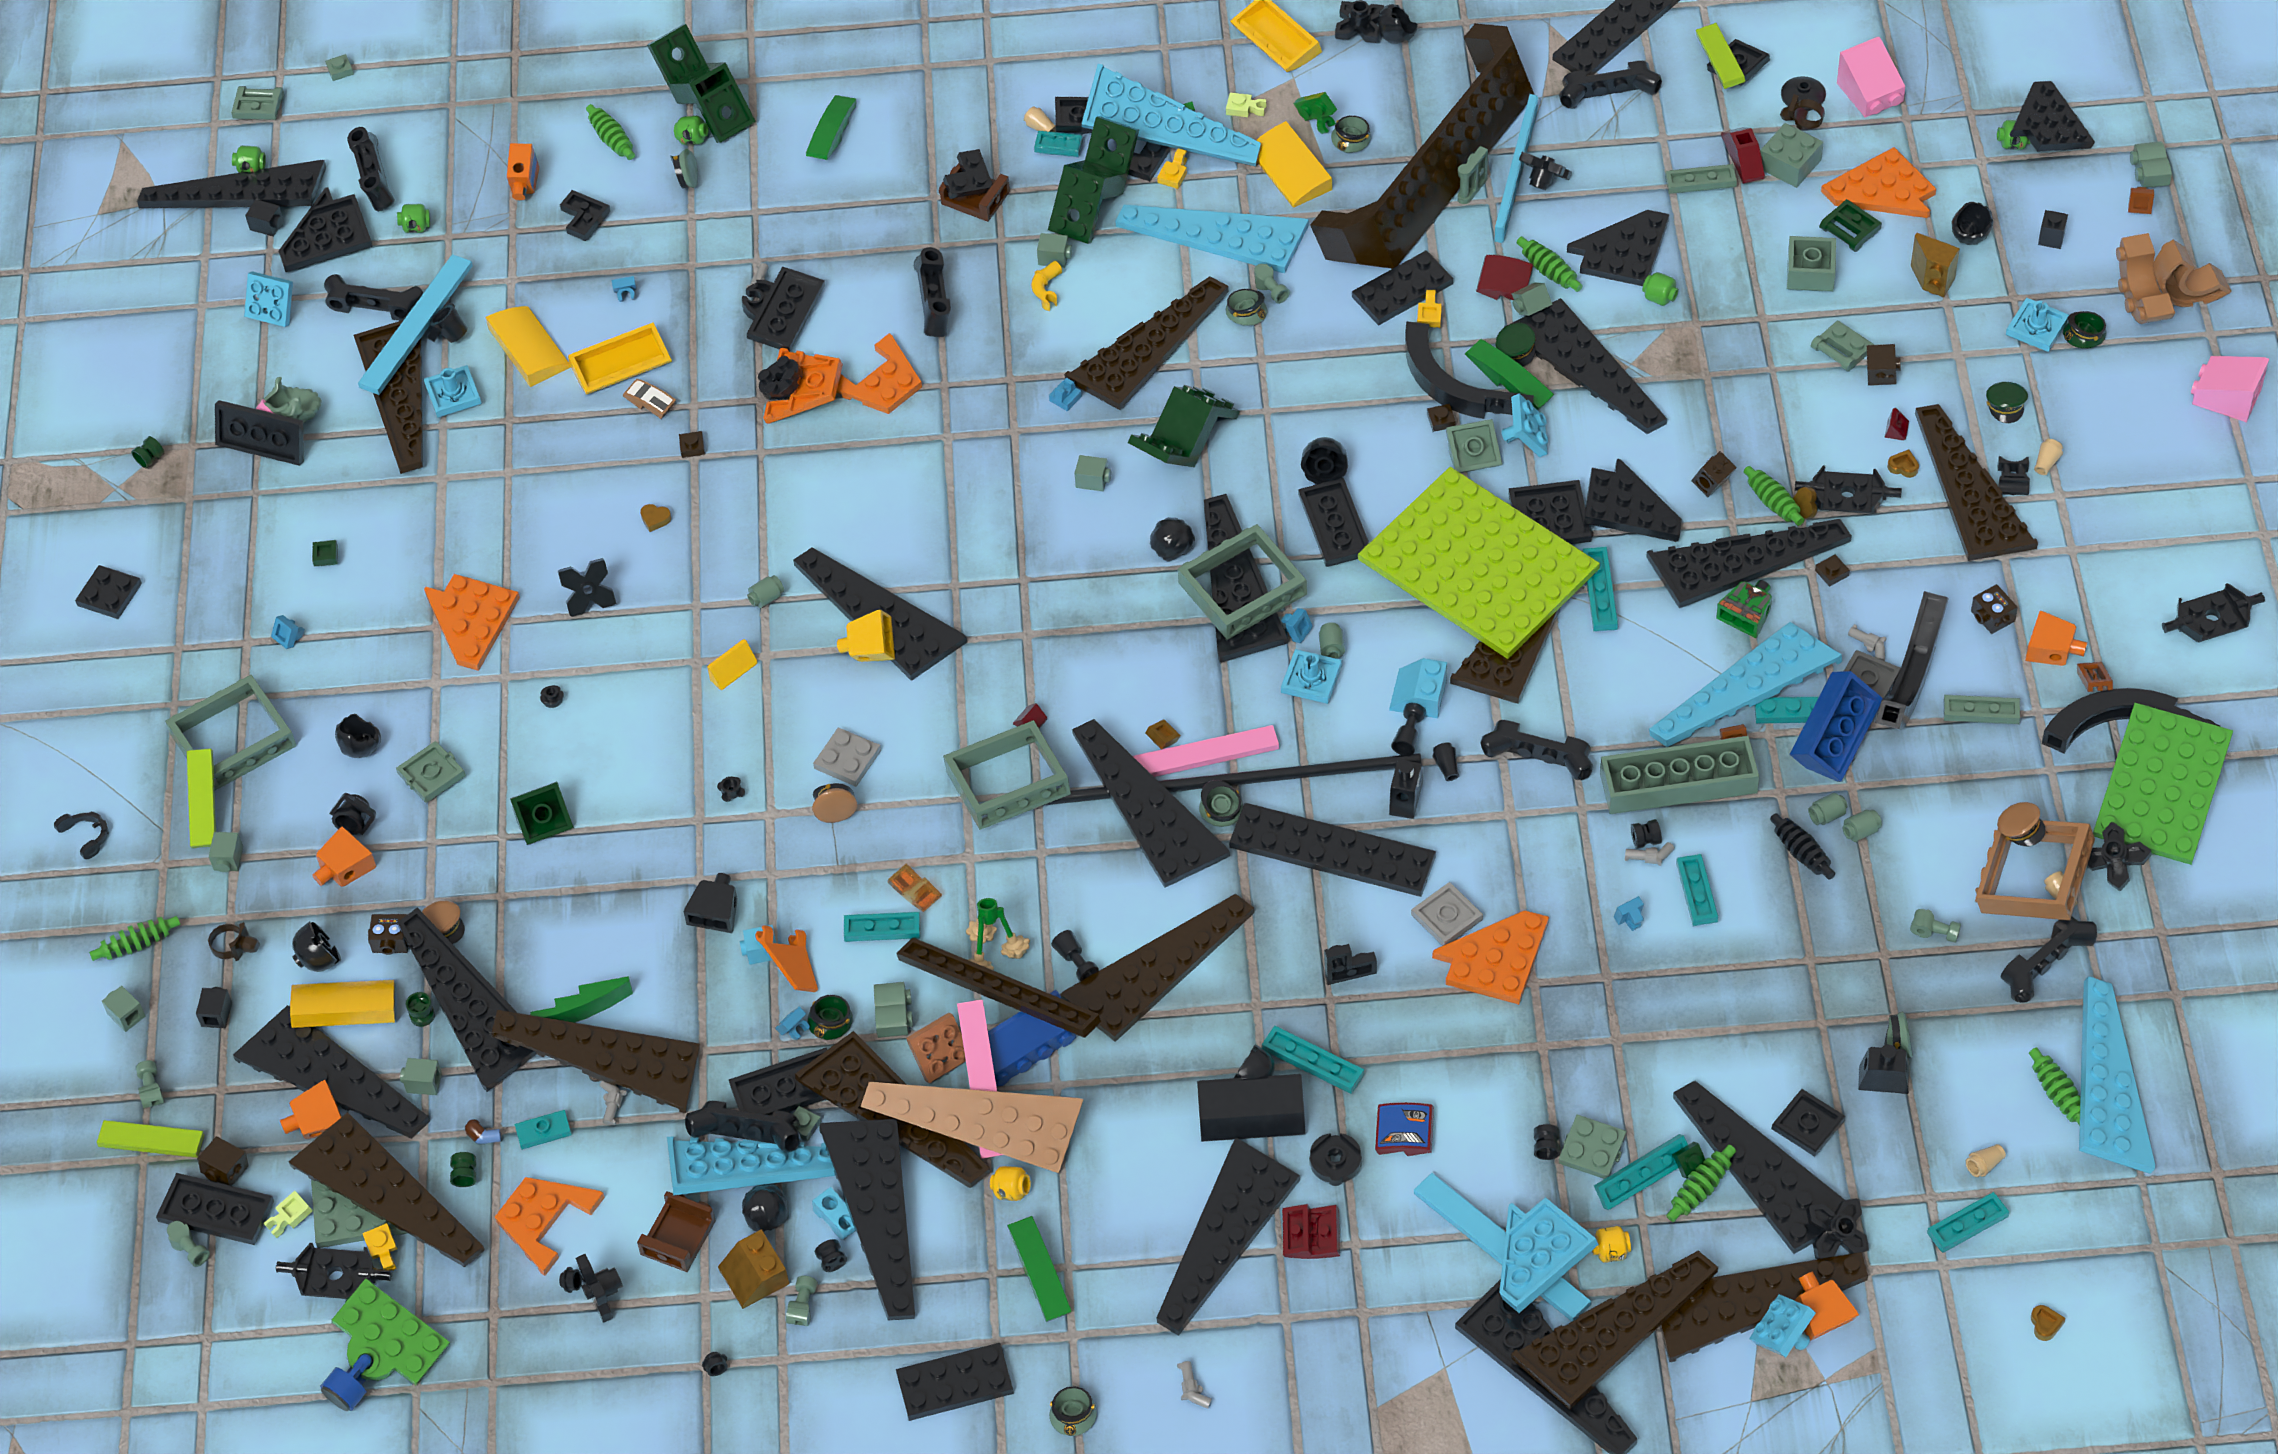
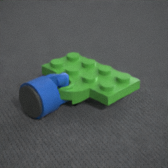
M365 1279L332 1318L333 1324L352 1337L347 1347V1360L350 1368L345 1372L335 1367L320 1385L321 1392L340 1409L352 1411L367 1393L362 1386L366 1380H382L395 1370L417 1386L448 1348L450 1342Z

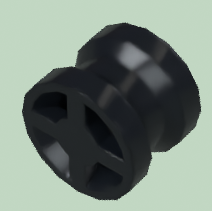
M830 1239L821 1243L814 1251L816 1257L822 1261L821 1267L825 1272L836 1271L847 1262V1257L845 1253L840 1251L841 1246L836 1239Z

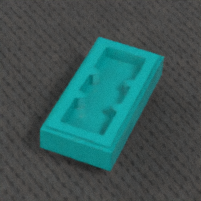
M1038 131L1034 152L1078 157L1083 141L1082 135Z
M565 1110L515 1124L521 1150L572 1135Z

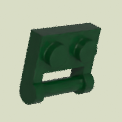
M1846 199L1821 221L1819 228L1825 232L1829 231L1847 243L1851 250L1857 252L1868 239L1881 229L1882 223ZM1837 221L1857 236L1854 238L1834 223Z

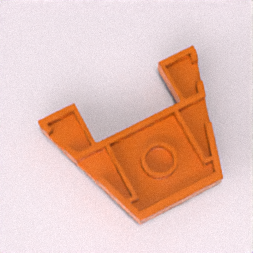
M889 333L874 345L875 351L886 358L887 361L857 385L841 374L836 392L842 394V398L859 400L863 405L890 414L922 388L921 380L893 336Z
M780 348L777 360L782 356L795 360L803 370V377H799L797 381L799 386L790 395V399L767 402L763 416L766 424L834 401L843 366L841 360L818 354L809 356L805 355L802 351L793 353L789 352L786 348Z
M525 1177L496 1214L495 1220L513 1242L524 1251L527 1258L538 1267L541 1274L546 1276L559 1256L554 1250L539 1243L568 1204L592 1215L605 1197L604 1193L598 1190Z

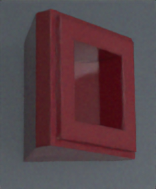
M1893 408L1890 413L1884 438L1906 440L1909 420L1897 408Z
M1035 703L1027 706L1013 722V725L1018 727L1034 720L1037 727L1040 728L1047 720V716L1038 704Z

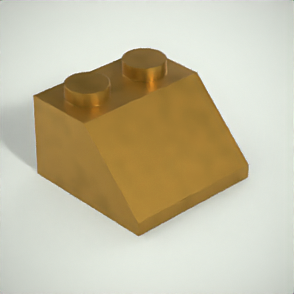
M1916 233L1911 268L1923 290L1945 297L1955 280L1960 248Z
M762 1229L738 1241L718 1266L720 1273L742 1309L789 1285L786 1268Z

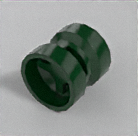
M148 436L143 441V445L137 446L131 451L136 462L145 469L153 464L155 458L158 459L165 453L161 444L151 436Z
M416 992L407 998L406 1008L410 1020L415 1026L424 1027L433 1022L435 1012L430 997L426 993Z
M469 1152L453 1154L450 1157V1166L453 1169L450 1173V1183L456 1187H470L476 1183V1172L474 1171L476 1156Z

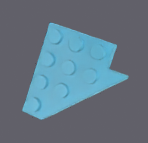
M1546 1197L1526 1214L1513 1203L1509 1204L1499 1292L1502 1299L1520 1313L1598 1246L1596 1238Z

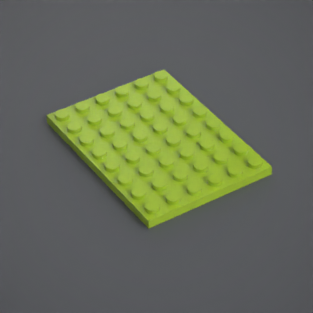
M1449 467L1358 553L1359 561L1507 659L1600 569L1599 562L1452 467Z

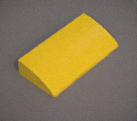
M1254 0L1230 21L1233 26L1286 72L1303 66L1322 52L1319 42L1271 0Z
M1287 121L1270 129L1256 140L1261 143L1257 163L1293 208L1332 190V177Z
M528 306L505 309L485 317L489 331L530 387L571 368L570 363Z
M654 322L568 355L570 366L586 395L672 362Z
M377 980L292 985L290 1000L291 1026L296 1028L394 1023L395 981Z

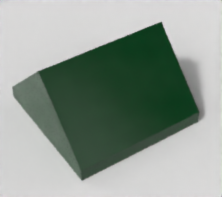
M557 781L510 798L516 821L526 845L574 828Z

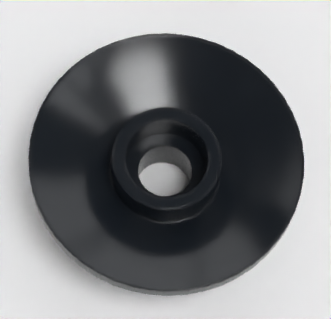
M1794 77L1786 81L1781 88V98L1787 106H1790L1794 94L1798 95V101L1810 99L1821 105L1826 97L1824 86L1818 80L1811 77ZM1802 107L1807 111L1813 110L1811 108Z

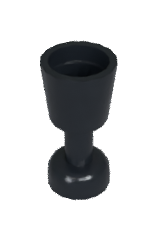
M1408 703L1404 707L1403 715L1407 719L1406 724L1400 726L1391 744L1393 751L1400 755L1414 754L1418 735L1415 725L1417 722H1421L1426 714L1425 708L1421 705Z
M1071 930L1062 931L1052 940L1051 946L1066 961H1073L1077 966L1076 977L1079 981L1099 971L1094 962H1086L1080 955L1082 948Z

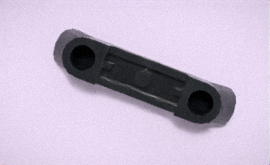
M1643 60L1628 62L1626 70L1586 76L1585 70L1574 71L1564 76L1562 80L1564 88L1560 92L1559 98L1563 106L1573 109L1582 99L1638 89L1654 95L1659 91L1662 79L1661 75L1651 71L1649 64Z
M364 127L354 128L349 133L347 141L349 148L354 153L361 177L358 179L360 188L367 195L374 210L379 212L394 204L395 199L388 188L377 149L378 139Z
M926 247L916 257L913 265L914 270L918 273L924 313L923 333L926 336L944 337L947 335L948 316L951 310L950 299H946L942 274L944 261L939 250Z
M338 274L327 277L324 282V288L328 293L325 303L330 309L343 313H349L351 307L390 312L392 320L398 321L406 318L423 295V291L418 286L403 292H396L387 289L348 285Z
M1499 720L1495 725L1494 731L1483 735L1480 741L1481 748L1488 757L1492 758L1507 751L1519 754L1525 758L1530 757L1542 760L1548 764L1554 763L1567 767L1575 780L1588 778L1593 770V764L1588 758L1591 747L1584 740L1567 736L1565 743L1537 737L1520 732V723Z
M2071 916L2070 920H2058L2053 926L2052 939L2032 957L2026 960L2020 954L2016 956L2004 968L2000 976L2002 980L2010 985L2011 998L2019 1003L2030 1001L2034 997L2033 979L2039 974L2044 975L2051 967V963L2056 959L2061 960L2068 952V948L2071 946H2093L2097 939V926L2093 921H2078L2073 916Z
M708 1101L701 1109L689 1112L685 1117L686 1130L693 1138L715 1134L777 1144L785 1153L796 1150L801 1142V1135L798 1131L800 1129V1122L795 1115L789 1112L775 1110L771 1116L727 1109L726 1102Z

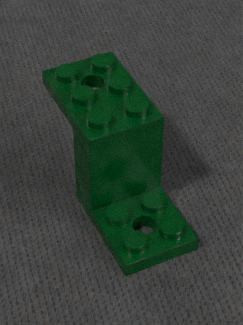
M686 24L680 25L647 45L677 104L696 103L717 143L726 140L756 122L726 62L706 63ZM675 48L681 51V58L679 60H675L672 56V51ZM725 106L731 110V115L727 119L722 116V109Z
M1101 116L1095 118L1085 160L1066 164L1063 167L1048 226L1049 231L1067 235L1069 238L1087 244L1092 242L1102 200L1122 195L1124 192L1139 129ZM1109 139L1116 141L1117 147L1115 151H1111L1108 148ZM1072 209H1076L1079 212L1078 221H1074L1071 218Z
M1184 385L1183 388L1174 386L1153 433L1150 436L1141 433L1140 436L1131 434L1128 444L1164 463L1195 467L1218 416L1237 419L1240 411L1233 408V402L1224 398L1214 397L1215 393L1205 388L1200 389L1194 386L1192 388Z

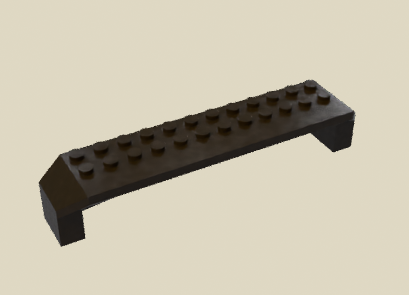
M1475 23L1463 37L1476 70L1480 72V75L1378 201L1349 213L1322 210L1310 224L1325 260L1391 269L1398 266L1460 189L1458 167L1466 164L1469 156L1475 153L1480 146L1488 149L1489 152L1527 105L1529 95H1535L1507 26Z

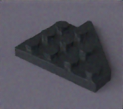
M2052 81L2033 82L2009 134L2010 137L2026 136L2037 152L2091 149L2095 141L2058 91Z
M328 187L322 191L279 249L285 272L373 247L355 194L333 200Z
M1645 210L1567 244V253L1584 256L1580 265L1581 274L1643 286L1647 276L1652 273L1669 222V214Z
M1621 459L1616 460L1614 472L1597 468L1591 469L1584 517L1585 524L1678 542L1682 519Z

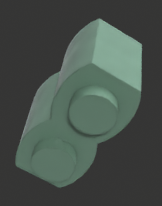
M2163 142L2134 144V150L2130 152L2131 165H2135L2136 181H2140L2141 186L2146 188L2170 185L2172 171Z
M904 982L875 984V1021L878 1038L908 1035V1027H913L912 1011L907 1012V1005L912 1004L910 989H905Z

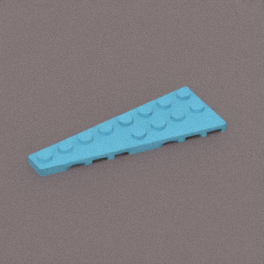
M1789 622L1649 729L1650 736L1664 746L1669 747L1692 736L1696 729L1706 726L1710 727L1715 724V720L1725 715L1731 717L1736 714V710L1746 705L1749 707L1756 705L1764 699L1780 693V690L1789 684L1797 685L1803 682L1804 677L1814 672L1816 674L1823 672L1824 667L1834 662L1837 665L1842 662V654Z

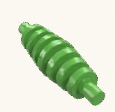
M593 104L586 107V111L589 113L588 120L602 142L619 156H625L628 160H632L635 157V153L632 151L633 145L622 126L602 108H595Z
M1522 236L1518 238L1516 243L1523 248L1522 254L1528 258V261L1543 276L1560 284L1565 289L1571 287L1576 292L1582 289L1583 285L1576 280L1577 274L1571 270L1570 266L1557 253L1535 240L1527 241Z
M1747 466L1743 472L1748 477L1747 482L1766 507L1787 522L1793 521L1797 526L1803 524L1804 518L1799 514L1800 507L1781 484L1762 470L1755 471L1751 466Z
M162 916L158 917L159 923L155 925L152 919L147 920L149 927L146 929L142 922L137 923L140 931L136 933L132 925L127 926L130 932L129 936H125L123 929L120 930L118 933L121 939L116 941L114 934L109 937L111 943L106 944L104 939L100 942V948L89 952L93 961L102 957H107L108 960L113 959L111 954L116 952L117 957H122L121 949L124 948L128 955L133 954L130 948L133 944H135L138 952L142 951L140 941L144 940L146 946L149 947L151 946L150 937L154 936L156 942L161 940L158 934L162 932L167 937L170 935L168 932L170 929L181 925L178 917L175 916L167 920H163Z
M2037 1047L2033 1048L2029 1052V1055L2034 1060L2032 1068L2035 1073H2038L2037 1078L2039 1082H2042L2041 1086L2044 1091H2047L2046 1095L2050 1100H2053L2052 1102L2056 1107H2060L2059 1110L2064 1115H2067L2066 1118L2070 1122H2077L2080 1126L2081 1096L2078 1095L2076 1087L2073 1086V1081L2067 1078V1074L2060 1070L2057 1063H2053V1059L2049 1055L2043 1056Z
M1728 1144L1722 1152L1715 1151L1711 1158H1707L1703 1162L1704 1165L1700 1164L1695 1169L1696 1172L1692 1171L1688 1175L1689 1179L1684 1181L1683 1188H1680L1677 1192L1678 1197L1674 1196L1671 1201L1673 1208L1666 1214L1670 1221L1675 1222L1680 1215H1688L1691 1212V1208L1695 1209L1699 1202H1703L1707 1199V1195H1711L1714 1192V1187H1717L1720 1183L1719 1178L1722 1179L1726 1174L1725 1170H1729L1731 1167L1730 1158L1736 1153V1149Z

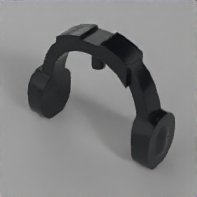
M92 811L73 816L64 814L56 819L54 828L59 833L67 831L80 821L93 822V828L101 827L100 835L95 840L87 842L80 849V855L84 859H90L98 854L100 845L105 841L107 834H109L106 821L99 814Z

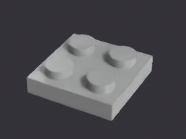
M838 727L814 761V769L857 787L881 752V747L879 744Z
M1450 882L1411 909V915L1442 946L1453 942L1483 920V914Z

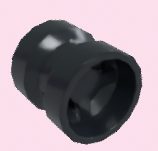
M1656 819L1649 820L1646 824L1642 825L1640 823L1631 824V836L1636 849L1643 848L1649 843L1653 845L1662 843L1661 830Z
M1543 1124L1534 1128V1140L1536 1141L1534 1156L1538 1159L1552 1160L1560 1155V1145L1557 1143L1560 1139V1129L1557 1126Z

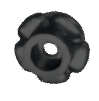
M548 686L541 690L540 700L546 707L555 708L562 703L564 693L559 686Z
M567 1267L559 1277L561 1288H564L568 1293L579 1290L582 1284L581 1272L578 1269Z
M718 1352L709 1353L702 1362L703 1370L709 1376L721 1375L728 1367L726 1363L727 1356L725 1354L721 1355Z

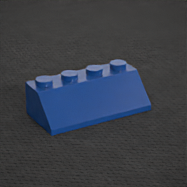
M1831 672L1789 755L1806 769L1841 782L1883 698L1853 672Z
M1054 990L1050 993L1051 995L1061 998L1057 990ZM1021 1011L989 1030L988 1037L996 1087L1005 1085L1012 1077L1026 1072L1038 1061L1047 1059L1062 1046H1068L1076 1038V1034Z

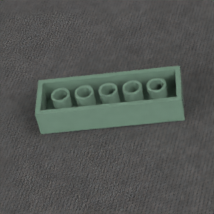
M1749 736L1602 756L1600 763V777L1609 814L1755 794L1758 792L1759 773Z

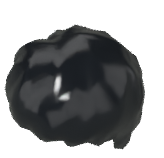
M1395 4L1386 5L1379 12L1377 18L1381 36L1394 44L1410 40L1418 28V24L1410 21L1409 15L1405 13L1404 9Z
M1965 203L1954 215L1951 222L1955 238L1960 243L1967 245H1976L1986 239L1993 227L1991 210L1987 206H1983L1982 203Z
M1167 517L1156 524L1150 535L1149 544L1159 557L1170 562L1191 550L1195 543V536L1191 527L1184 520Z
M355 713L345 717L341 723L336 725L335 738L341 752L349 757H368L377 749L381 742L379 729Z
M764 1184L753 1187L752 1190L745 1194L742 1201V1214L748 1227L755 1232L761 1229L764 1232L767 1230L771 1231L786 1222L789 1217L788 1203L779 1187Z

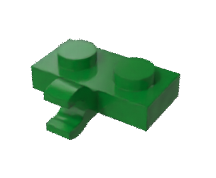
M1326 92L1301 97L1293 103L1299 115L1305 121L1317 119V129L1321 134L1328 133L1329 131L1325 123L1328 127L1335 125V121L1330 115H1333L1337 108Z

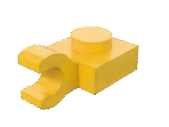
M1178 148L1173 162H1165L1157 176L1158 183L1179 189L1187 174V167H1185L1187 158L1184 157L1187 153L1186 150Z
M1426 290V302L1418 303L1417 323L1429 324V327L1440 328L1442 304L1435 303L1436 290Z
M386 1223L362 1233L372 1259L380 1257L381 1264L385 1270L393 1271L397 1269L391 1252L398 1248L389 1225Z

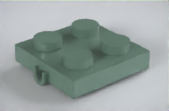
M436 741L396 767L398 775L406 782V785H409L410 789L414 790L425 803L466 776L464 770L455 761L454 755L450 751L447 753Z
M1577 1114L1570 1132L1566 1134V1139L1563 1142L1564 1147L1559 1157V1164L1605 1179L1611 1175L1615 1162H1619L1622 1152L1620 1150L1626 1137V1131Z

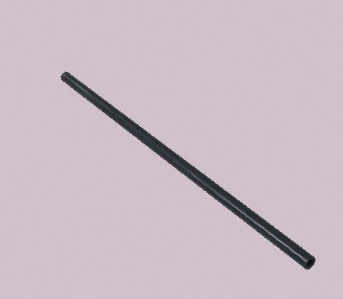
M1417 753L1162 780L1159 782L1169 792L1202 789L1206 783L1212 780H1220L1233 786L1393 769L1396 767L1398 760L1421 764L1422 762L1421 754ZM1104 787L1070 790V795L1044 805L1110 799V796Z

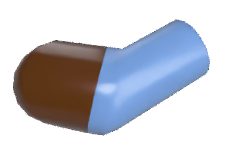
M476 1119L469 1120L465 1125L466 1134L477 1144L501 1142L500 1129L486 1130Z

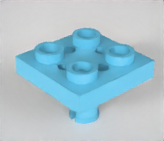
M253 271L248 273L244 317L283 327L288 326L290 323L293 281Z
M2026 298L2009 324L2006 335L2049 352L2067 324L2069 314L2049 307L2046 302L2042 304L2043 301L2036 302Z
M468 365L456 369L445 368L440 374L423 379L437 418L482 404Z
M1521 394L1512 396L1513 425L1502 429L1503 439L1510 443L1519 438L1539 457L1548 454V437L1545 427L1547 420L1545 415L1534 408L1532 403Z
M1295 649L1281 685V693L1328 704L1342 667V660Z
M1779 1294L1770 1304L1769 1310L1756 1325L1749 1339L1758 1346L1787 1357L1793 1346L1800 1351L1808 1346L1810 1337L1804 1334L1803 1331L1816 1312L1804 1304Z

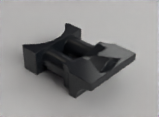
M2001 456L1998 457L1997 468L2002 474L1999 477L1998 487L2003 492L2002 494L2013 496L2029 495L2030 478L2026 474L2029 467V457L2021 461H2008Z

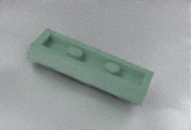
M1733 164L1665 171L1669 194L1736 187L1737 184Z
M1944 695V721L2019 724L2020 698Z

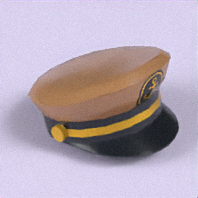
M833 783L820 786L813 791L815 801L812 811L814 816L822 822L835 823L846 820L857 809L854 792L849 786Z
M2020 802L2009 806L2002 812L1997 822L1998 830L2005 835L2006 840H2010L2017 845L2032 846L2039 843L2045 836L2046 830L2043 821L2040 819V809L2033 803Z
M438 901L431 903L423 909L422 913L452 944L462 938L465 926L460 918V908L457 904L450 901Z

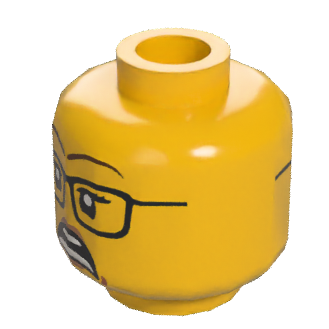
M1620 1226L1597 1229L1595 1238L1599 1245L1592 1250L1593 1255L1598 1254L1600 1261L1603 1263L1624 1260L1627 1253L1631 1252L1628 1231H1623Z

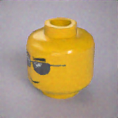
M1000 1166L990 1178V1188L999 1200L1020 1201L1030 1191V1177L1021 1167Z

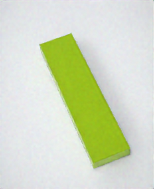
M1717 23L1696 29V36L1723 88L1726 89L1744 83L1745 76Z
M213 750L187 751L190 847H211L213 834L216 832Z
M103 1120L96 1143L98 1147L198 1158L205 1135L203 1131Z

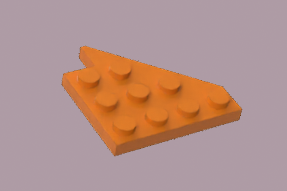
M1893 147L1822 185L1821 192L1835 206H1839L1847 199L1863 210L1928 218L1930 217V210L1922 202L1936 195V188Z
M1524 910L1434 949L1432 958L1451 963L1446 977V985L1519 1005L1548 926L1549 917Z

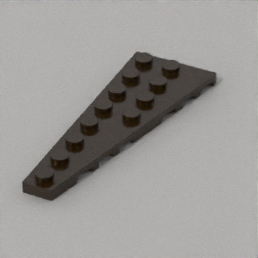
M1936 404L1916 408L1915 416L1967 560L1971 561L2037 549V539H2033L2027 530V525L2020 521L2015 514L2016 510L2014 507L2009 505L2002 496L2003 492L1988 471L1978 463L1975 453L1970 452L1965 445L1962 435L1959 436L1952 427L1951 420L1941 406Z
M1234 894L1064 990L1060 996L1063 1000L1099 1014L1101 1023L1097 1028L1116 1042L1255 913L1254 907L1237 894Z
M497 1010L492 1029V1037L516 1047H526L536 1051V1055L541 1057L548 1056L560 1061L561 1065L566 1067L567 1065L582 1070V1073L614 1086H623L633 1090V1093L641 1096L643 1094L657 1100L656 1103L661 1105L668 1104L678 1108L679 1112L686 1113L700 1050L699 1043Z
M854 1031L795 1073V1079L799 1083L860 1121L895 1119L861 1107L869 1082L907 1085ZM897 1119L899 1145L965 1186L971 1188L990 1174V1168L963 1141Z

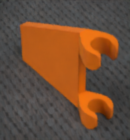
M763 925V931H757L755 937L768 952L795 990L816 992L818 987L806 950L805 931L796 929V936L790 935L788 937L790 945L773 943L772 927Z

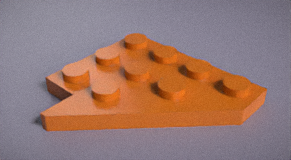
M457 574L452 576L444 592L425 586L426 597L457 665L479 671L520 598L519 593Z

